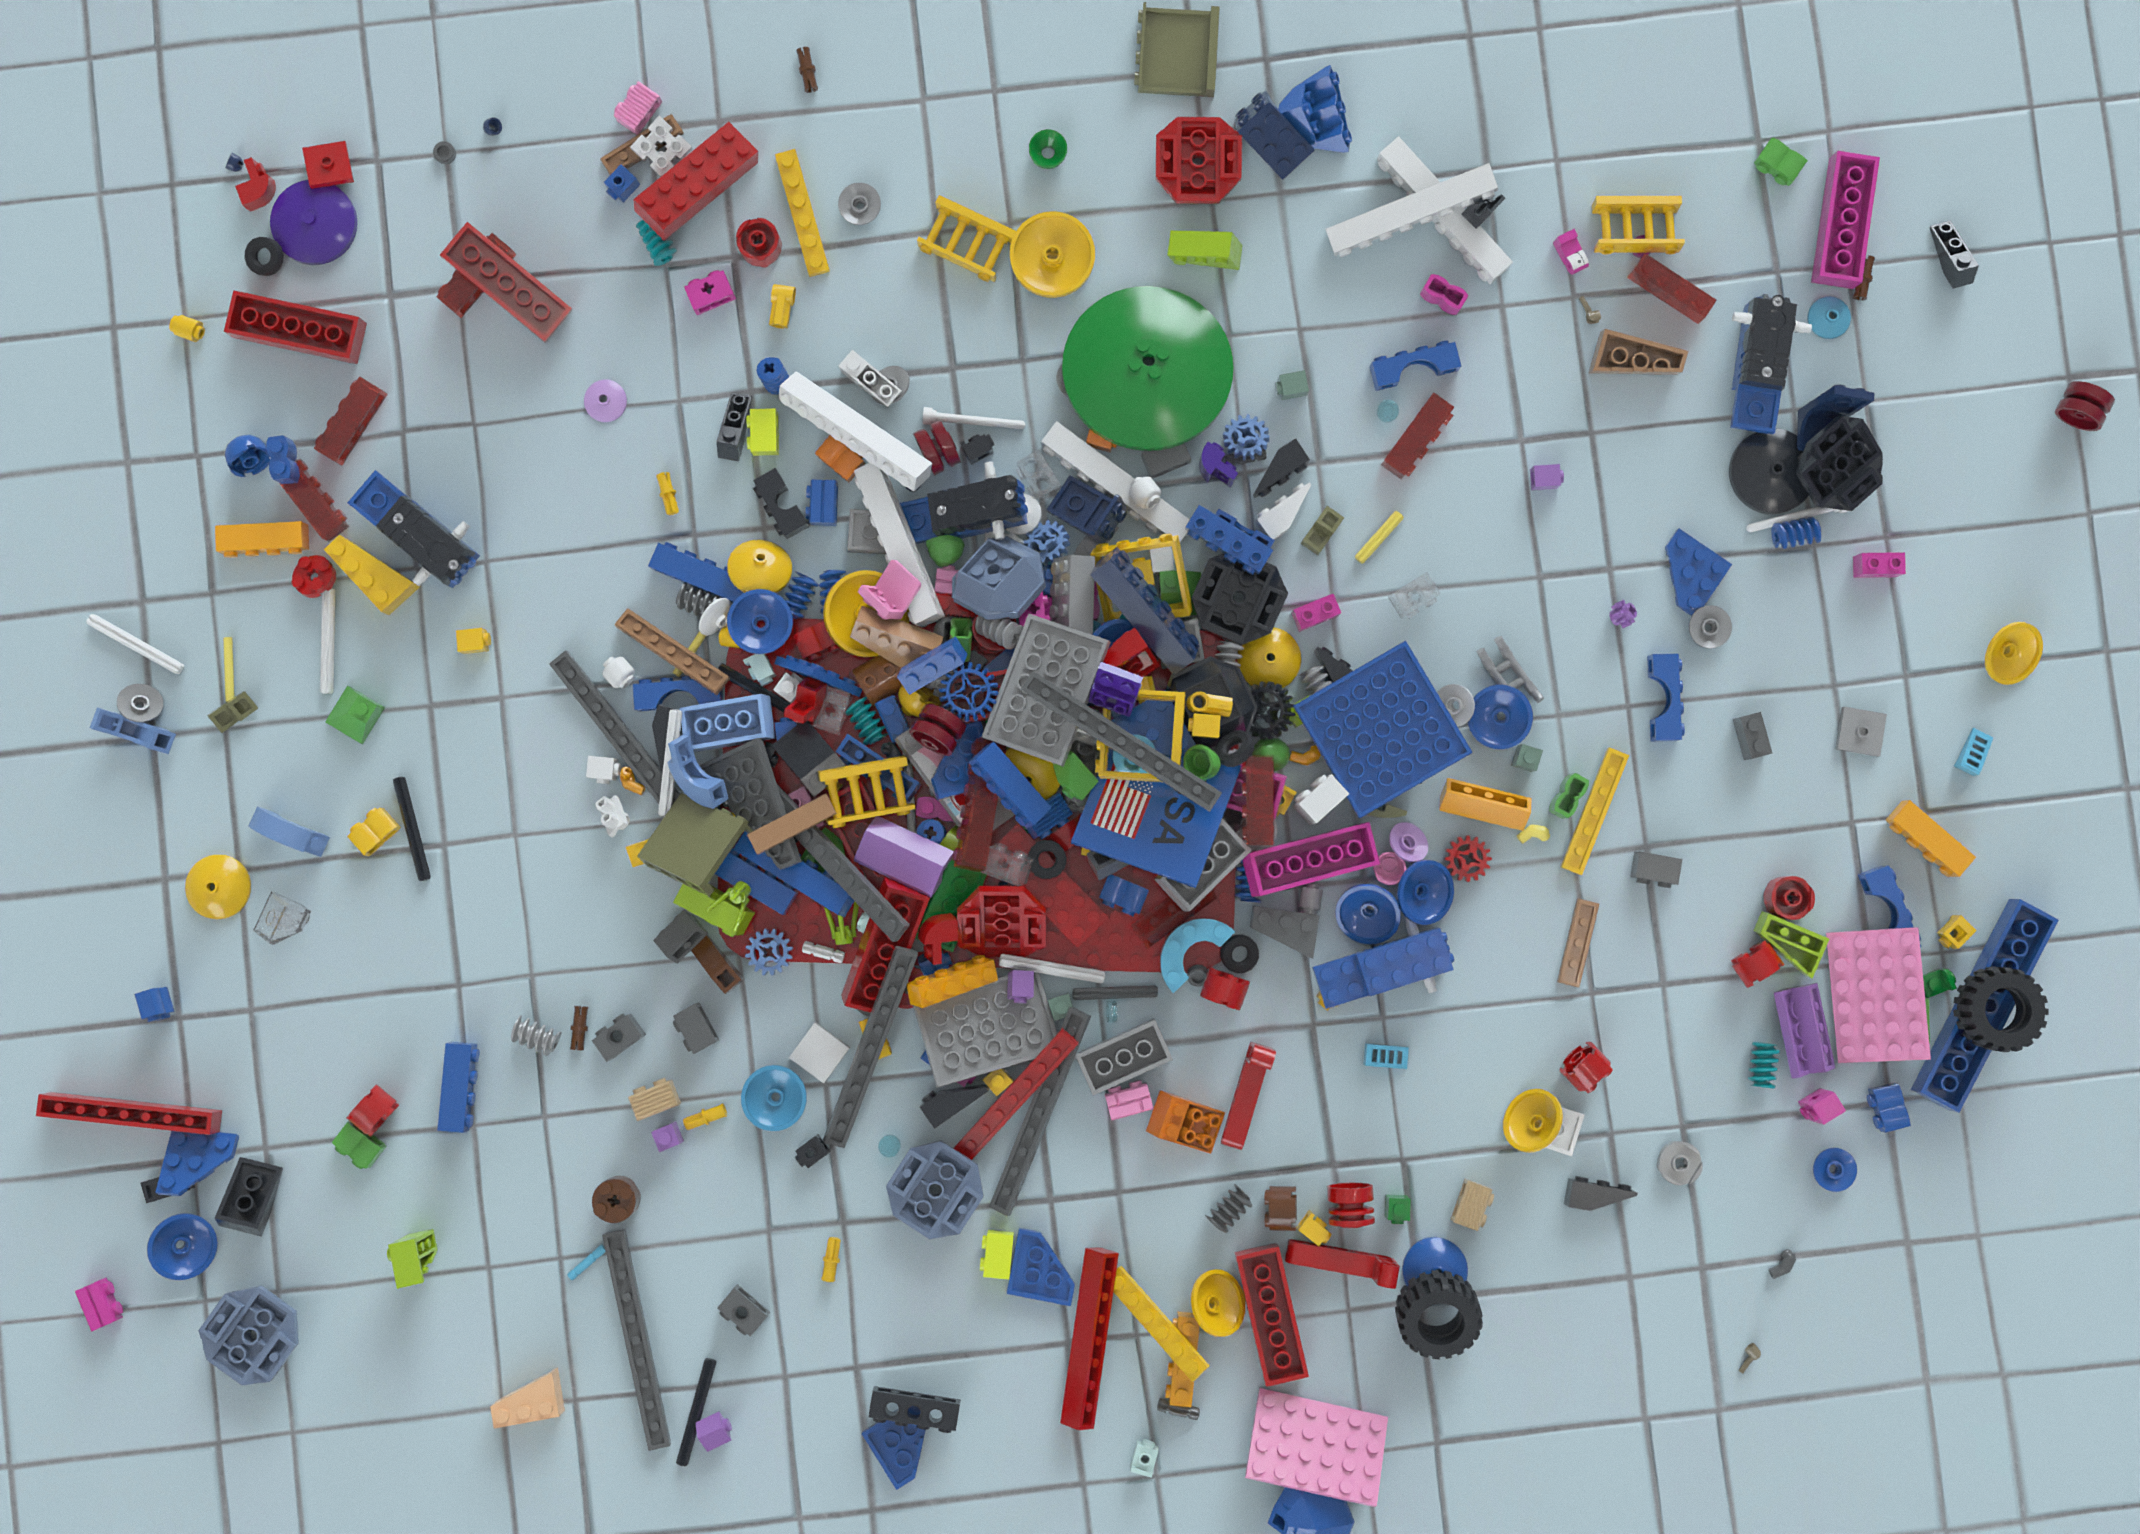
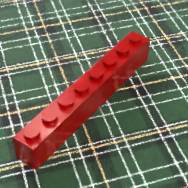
M48 1092L38 1094L36 1116L211 1135L220 1132L222 1110Z
M1101 1247L1085 1248L1060 1420L1061 1424L1076 1430L1094 1429L1119 1257V1253Z

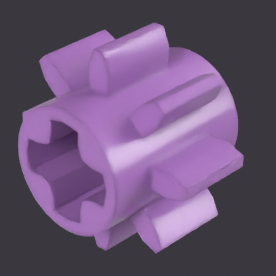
M1622 600L1611 606L1612 611H1610L1609 616L1614 625L1621 624V627L1625 628L1635 622L1634 618L1637 617V611L1632 603L1626 604Z

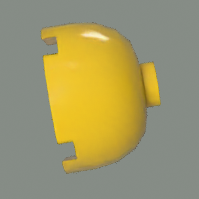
M903 685L899 689L898 697L902 705L901 709L908 716L919 717V713L925 704H934L940 707L942 703H940L939 697L933 695L934 688L931 690L927 687H922L910 695Z

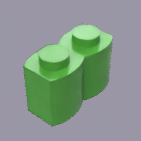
M1772 137L1754 164L1760 172L1771 174L1778 184L1790 186L1808 160L1798 152L1791 150L1783 142Z
M952 618L950 622V639L956 636L967 653L965 662H968L971 658L972 621L969 618Z
M1577 773L1567 775L1560 785L1559 793L1550 803L1549 812L1562 819L1571 817L1578 807L1579 799L1588 789L1589 780Z
M350 1121L344 1125L332 1141L335 1150L343 1156L348 1155L352 1159V1164L359 1169L370 1168L387 1147L376 1136L366 1135Z

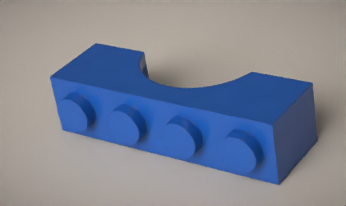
M1442 341L1437 343L1435 347L1421 346L1411 353L1400 351L1395 353L1394 357H1377L1369 368L1375 391L1397 386L1401 372L1411 365L1427 366L1437 376L1457 372L1462 366L1456 342Z
M1679 654L1647 656L1648 678L1658 682L1666 695V704L1659 716L1650 720V742L1682 740V736L1685 734L1684 723H1681V715L1684 713V704L1680 698V693L1683 692V682L1680 680L1682 660L1679 659Z
M683 676L682 680L673 681V678H660V682L653 683L652 679L639 680V684H633L634 710L638 712L657 710L658 705H662L663 701L670 694L679 691L691 693L696 698L698 704L724 700L723 688L718 695H715L689 676Z
M1889 865L1879 866L1858 874L1865 895L1879 897L1889 907L1891 921L1888 929L1914 927L1912 924V914L1909 909H1906L1904 904V894L1896 884V874Z

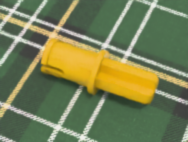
M665 472L656 475L661 492L659 496L663 499L666 514L669 516L675 515L679 510L675 498L676 490L673 489L670 473L666 472V475Z
M722 1103L707 1110L701 1109V1112L685 1117L683 1123L685 1128L690 1130L704 1124L710 1125V1122L727 1117L728 1115Z
M829 1237L826 1255L823 1257L825 1262L821 1280L825 1282L835 1281L837 1263H840L838 1256L841 1239L837 1237Z

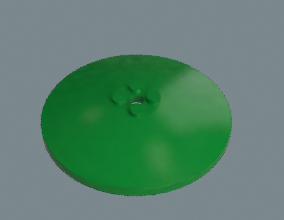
M1155 286L1125 288L1104 296L1091 305L1079 317L1070 331L1062 361L1063 383L1068 400L1084 424L1094 433L1115 445L1143 451L1173 448L1194 439L1204 432L1216 420L1227 402L1234 368L1229 341L1216 318L1191 297L1178 291ZM1151 357L1155 363L1147 366L1143 363V359Z

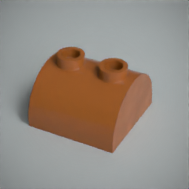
M880 655L873 657L852 670L873 707H876L875 703L898 694L902 686L897 678L901 668Z

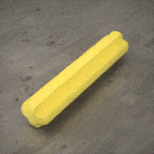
M1395 511L1355 555L1358 562L1363 564L1403 520L1404 517L1400 512Z

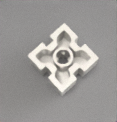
M659 115L648 127L651 133L646 138L641 135L630 147L644 162L649 158L652 161L651 169L661 177L674 166L672 162L676 158L681 161L692 150V146L679 134L675 138L671 134L673 128ZM658 143H665L666 152L660 151L658 153L656 145Z

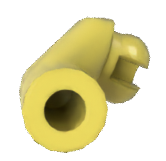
M1532 824L1516 835V837L1524 844L1531 837L1547 841L1550 838V833L1547 827Z

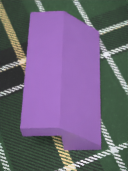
M876 816L864 833L854 861L926 896L932 897L942 883L943 871L953 858L954 851L882 817Z
M1818 983L1786 988L1774 992L1791 1078H1801L1811 1073H1823L1835 1069Z

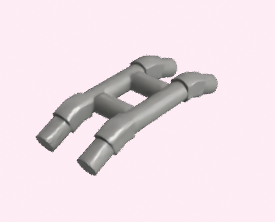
M1502 636L1494 639L1501 655L1506 659L1495 667L1484 648L1477 650L1483 666L1497 685H1507L1501 673L1511 667L1518 678L1508 684V686L1517 689L1524 685L1523 687L1537 703L1544 699L1517 662Z

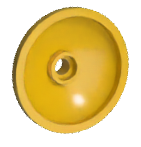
M750 540L738 545L731 552L728 558L727 572L731 582L744 593L755 589H764L778 593L786 587L791 579L792 562L787 552L779 545L767 540Z
M2014 622L1999 630L1991 639L1985 654V668L1988 675L1994 681L2004 685L2015 684L2027 678L2034 671L2042 656L2043 640L2039 630L2026 622Z
M1273 627L1271 634L1242 645L1244 650L1237 652L1243 656L1237 659V663L1241 664L1239 668L1245 681L1251 686L1254 684L1259 686L1262 681L1266 682V684L1271 681L1275 685L1281 684L1282 688H1284L1295 679L1300 670L1301 652L1299 646L1289 633L1279 628ZM1267 654H1272L1274 660L1268 661L1266 658Z
M1012 748L1004 752L1024 777L1032 779L1030 781L1031 785L1045 801L1056 793L1060 784L1057 781L1053 763Z
M210 855L199 860L190 869L185 882V893L189 904L198 914L210 919H225L237 914L246 905L251 893V879L247 869L237 859L227 855ZM211 883H214L215 889L213 891L210 889Z
M1529 1089L1515 1097L1509 1104L1503 1119V1131L1509 1144L1517 1150L1526 1153L1540 1151L1551 1144L1558 1135L1562 1125L1563 1112L1560 1102L1553 1094L1543 1089Z
M1219 1269L1206 1271L1197 1278L1191 1292V1307L1199 1326L1206 1333L1215 1337H1225L1236 1332L1245 1316V1298L1237 1280L1228 1272Z

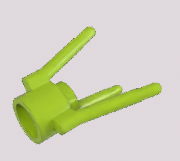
M738 881L733 888H728L726 893L714 901L705 911L710 912L728 896L733 903H741L732 931L733 934H736L745 907L749 902L750 886L743 881Z
M855 901L851 930L849 926H844L843 917L839 915V927L835 928L829 909L824 908L832 932V939H835L836 945L853 943V937H856L859 905Z

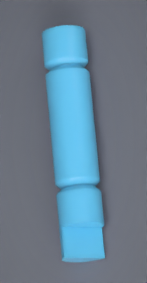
M601 1244L592 1254L588 1255L567 1274L568 1277L574 1280L606 1252L605 1247Z

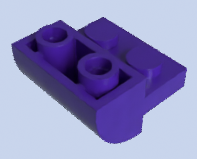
M1208 441L1200 457V473L1207 482L1214 476L1231 488L1238 475L1237 468L1227 461L1223 462L1226 454L1223 452V447L1215 442L1211 444Z
M1101 662L1088 702L1130 717L1142 686L1143 677Z

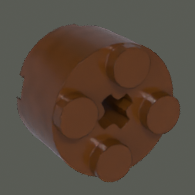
M625 1176L611 1177L595 1189L592 1196L593 1212L605 1222H622L638 1209L641 1194L632 1179ZM615 1195H617V1199L620 1200V1202L617 1204L613 1199Z
M1270 1186L1269 1190L1265 1191V1205H1269V1212L1265 1214V1227H1269L1270 1231H1296L1297 1225H1292L1297 1220V1195H1292V1192H1296V1186Z

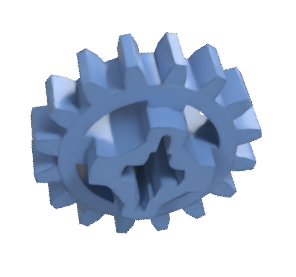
M1247 414L1246 419H1243L1241 415H1238V421L1231 419V426H1225L1226 432H1223L1224 447H1228L1229 454L1235 452L1236 459L1239 455H1242L1243 460H1246L1247 456H1250L1253 460L1254 454L1257 453L1261 456L1262 449L1267 450V442H1269L1270 436L1268 435L1269 429L1265 427L1264 421L1258 423L1257 416L1250 419V415Z
M1047 520L1045 525L1039 522V527L1035 528L1032 533H1027L1028 540L1023 541L1025 546L1033 550L1037 549L1040 552L1044 566H1047L1049 561L1053 563L1054 558L1062 557V553H1068L1066 547L1070 546L1068 540L1070 536L1064 526H1059L1057 521L1051 524Z
M764 929L763 935L758 931L756 932V939L752 937L749 939L752 945L746 946L750 953L746 954L745 957H751L752 960L748 965L755 964V972L762 969V975H766L770 971L771 976H773L776 969L780 973L783 972L782 965L786 967L790 965L786 960L793 958L792 955L788 954L789 951L793 950V947L787 946L791 940L783 939L785 933L781 932L779 935H776L777 929H773L771 933H769L768 929ZM767 937L774 938L768 944L761 941L762 939ZM780 945H782L783 947V956L780 954L779 951ZM772 947L774 956L766 957L767 952L764 948ZM756 949L759 950L760 957L758 960L755 955ZM772 960L778 963L773 967L765 966L768 961Z

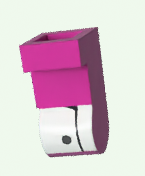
M1575 228L1558 236L1553 242L1563 264L1572 275L1589 267L1588 258L1579 244Z

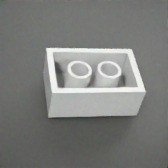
M1332 774L1329 776L1323 775L1310 784L1312 788L1310 791L1308 789L1302 791L1294 799L1296 803L1292 807L1309 825L1318 823L1349 793Z

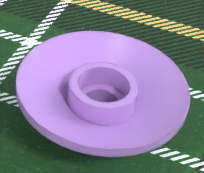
M597 381L585 393V409L597 421H614L626 409V393L614 381ZM607 396V401L602 403L600 401L601 397Z
M1401 822L1391 829L1389 841L1398 857L1412 863L1425 858L1428 852V841L1424 833L1417 826Z

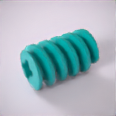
M644 220L638 222L636 227L639 229L640 236L643 237L644 244H647L646 249L650 252V257L654 259V265L660 266L671 261L673 254L677 252L676 248H669L673 245V241H664Z
M864 697L849 706L845 714L847 716L853 715L849 721L851 723L858 722L854 729L862 730L858 736L860 738L866 737L863 744L870 745L882 740L889 734L881 733L885 726H877L881 719L872 718L876 711H868L872 704H864L867 697Z
M1752 1042V1045L1757 1047L1758 1050L1751 1051V1054L1757 1056V1058L1750 1060L1756 1067L1749 1068V1071L1755 1075L1748 1077V1080L1754 1082L1751 1086L1774 1089L1776 1085L1770 1083V1081L1776 1080L1777 1077L1771 1074V1072L1778 1071V1068L1773 1066L1772 1063L1779 1062V1059L1773 1055L1779 1054L1780 1051L1774 1048V1046H1777L1775 1044Z

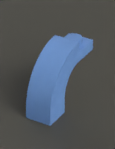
M98 707L89 727L93 730L114 735L169 754L176 736L175 733L147 722L130 721L120 713Z
M683 734L668 743L672 757L667 762L668 767L678 786L689 798L702 806L712 809L729 799L724 780L709 776L697 763L689 735Z
M258 806L248 825L251 829L269 839L319 857L322 856L330 839L325 834L297 825L275 812Z

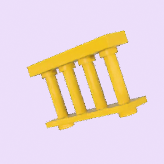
M939 195L935 202L939 215L927 239L918 237V247L928 255L933 253L978 274L977 277L983 281L989 282L991 280L995 282L996 273L992 271L1004 244H1011L1016 231ZM951 215L957 218L958 224L946 249L934 244L946 218ZM970 224L976 227L977 233L965 258L953 252L965 227ZM989 233L996 236L997 241L983 267L972 261L985 235Z
M1596 196L1591 208L1592 214L1601 215L1602 239L1598 240L1594 253L1604 255L1612 253H1666L1669 255L1679 253L1685 244V239H1675L1674 214H1677L1682 205V196ZM1610 214L1622 215L1624 239H1611ZM1631 214H1642L1644 216L1645 239H1632ZM1652 214L1665 215L1666 239H1654Z
M898 756L817 771L819 781H824L825 785L828 786L830 801L837 813L832 818L826 819L827 824L832 825L833 828L846 826L845 822L891 813H897L898 816L910 814V810L915 809V804L906 802L901 774L903 767L908 766L907 758L905 756ZM890 769V773H893L898 805L885 808L880 775L881 771ZM866 773L871 777L876 809L870 811H863L858 783L859 775ZM846 777L850 783L855 813L842 816L836 783H838L839 778Z

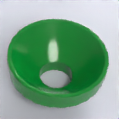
M1041 130L1030 140L1029 155L1037 166L1043 169H1053L1065 160L1067 142L1055 130ZM1052 148L1055 153L1054 156L1049 159L1043 157V149Z

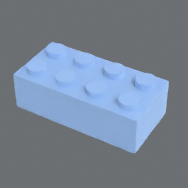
M757 694L680 708V711H682V732L684 735L690 736L694 752L742 745L756 738H762L763 741L775 739L770 696Z

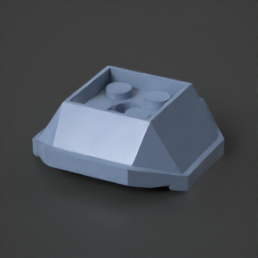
M1005 536L1002 540L988 538L952 578V598L954 602L986 620L1006 617L1010 619L1019 618L1046 588L1040 553L1008 536Z
M942 1140L911 1147L886 1185L893 1216L928 1239L960 1234L984 1197L978 1164ZM938 1184L941 1186L942 1192L940 1194H933L930 1191V1186Z
M262 1285L225 1293L198 1330L200 1339H202L206 1360L240 1385L272 1381L299 1344L297 1311ZM250 1330H254L256 1332V1339H253L251 1337Z

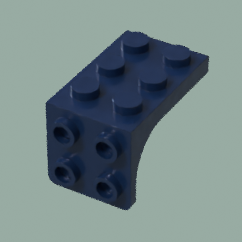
M1264 91L1262 94L1259 92L1253 97L1252 103L1247 108L1243 107L1235 115L1236 129L1244 140L1283 180L1315 150L1279 111L1271 100L1267 91Z
M1838 384L1832 386L1798 410L1797 422L1798 450L1804 451L1806 443L1838 415L1850 417L1872 403L1875 393L1866 391L1863 388L1852 389Z
M1069 475L1046 509L1051 515L1101 544L1112 539L1115 528L1124 521L1127 515V508L1121 496L1116 494L1112 499Z

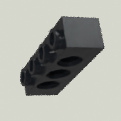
M874 1386L868 1417L873 1418V1421L885 1423L888 1420L894 1421L899 1426L914 1424L919 1429L928 1430L930 1427L938 1428L940 1432L951 1433V1431H956L961 1399ZM896 1403L899 1409L891 1412L888 1410L887 1404ZM917 1406L920 1409V1413L912 1415L909 1412V1408ZM934 1409L940 1410L942 1417L935 1419L931 1416L930 1412Z

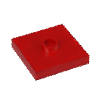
M346 141L302 148L311 189L354 182Z

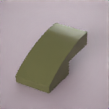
M1326 506L1300 544L1316 555H1319L1344 517L1329 506Z
M243 691L207 716L219 731L223 733L235 723L242 721L256 711L258 707L248 694Z
M1385 804L1382 811L1375 809L1365 816L1397 818L1406 816L1407 811Z

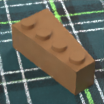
M1604 329L1599 334L1588 373L1677 375L1683 372L1689 351Z
M861 606L850 635L854 640L900 668L940 646L943 640L941 635L899 619L885 620L877 614V611Z

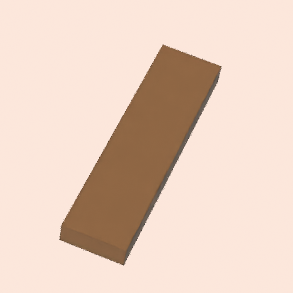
M672 114L663 118L673 128L671 134L675 138L678 134L680 136L684 134ZM648 129L600 158L610 175L620 164L629 169L642 160L630 146L641 135L646 138L651 133ZM658 143L656 145L658 148L656 149V151L665 146L666 144Z
M824 794L747 834L757 855L837 813L828 795Z
M1577 898L1558 974V983L1580 987L1599 903Z

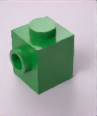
M1385 1194L1384 1216L1387 1220H1391L1392 1224H1404V1221H1410L1411 1199L1407 1195Z

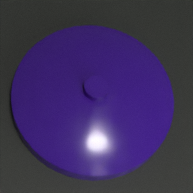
M308 180L299 181L286 188L278 196L271 210L270 228L274 240L281 246L282 251L287 256L302 264L322 265L336 260L349 249L357 232L358 222L355 207L350 198L335 185L311 189Z

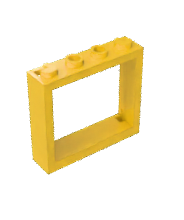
M1163 534L1155 539L1142 537L1136 542L1122 540L1117 542L1116 545L1109 546L1108 543L1096 545V548L1092 550L1090 555L1095 557L1096 565L1103 556H1106L1116 547L1121 551L1129 553L1172 546L1183 602L1169 605L1172 609L1171 612L1176 618L1190 616L1193 608L1178 535ZM1097 584L1104 622L1118 619L1122 614L1121 611H1113L1111 599Z
M1140 690L1137 700L1175 702L1171 760L1181 766L1185 692ZM1103 707L1102 716L1111 721L1112 710ZM1097 740V750L1100 751V759L1095 761V772L1099 773V778L1162 782L1148 773L1107 771L1109 747Z

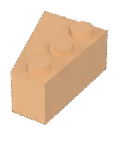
M558 1367L491 1405L494 1429L559 1417L565 1411Z

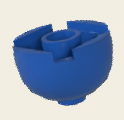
M253 435L238 436L231 440L225 449L227 466L235 476L246 477L245 474L250 472L253 475L258 474L270 462L266 444L260 438Z

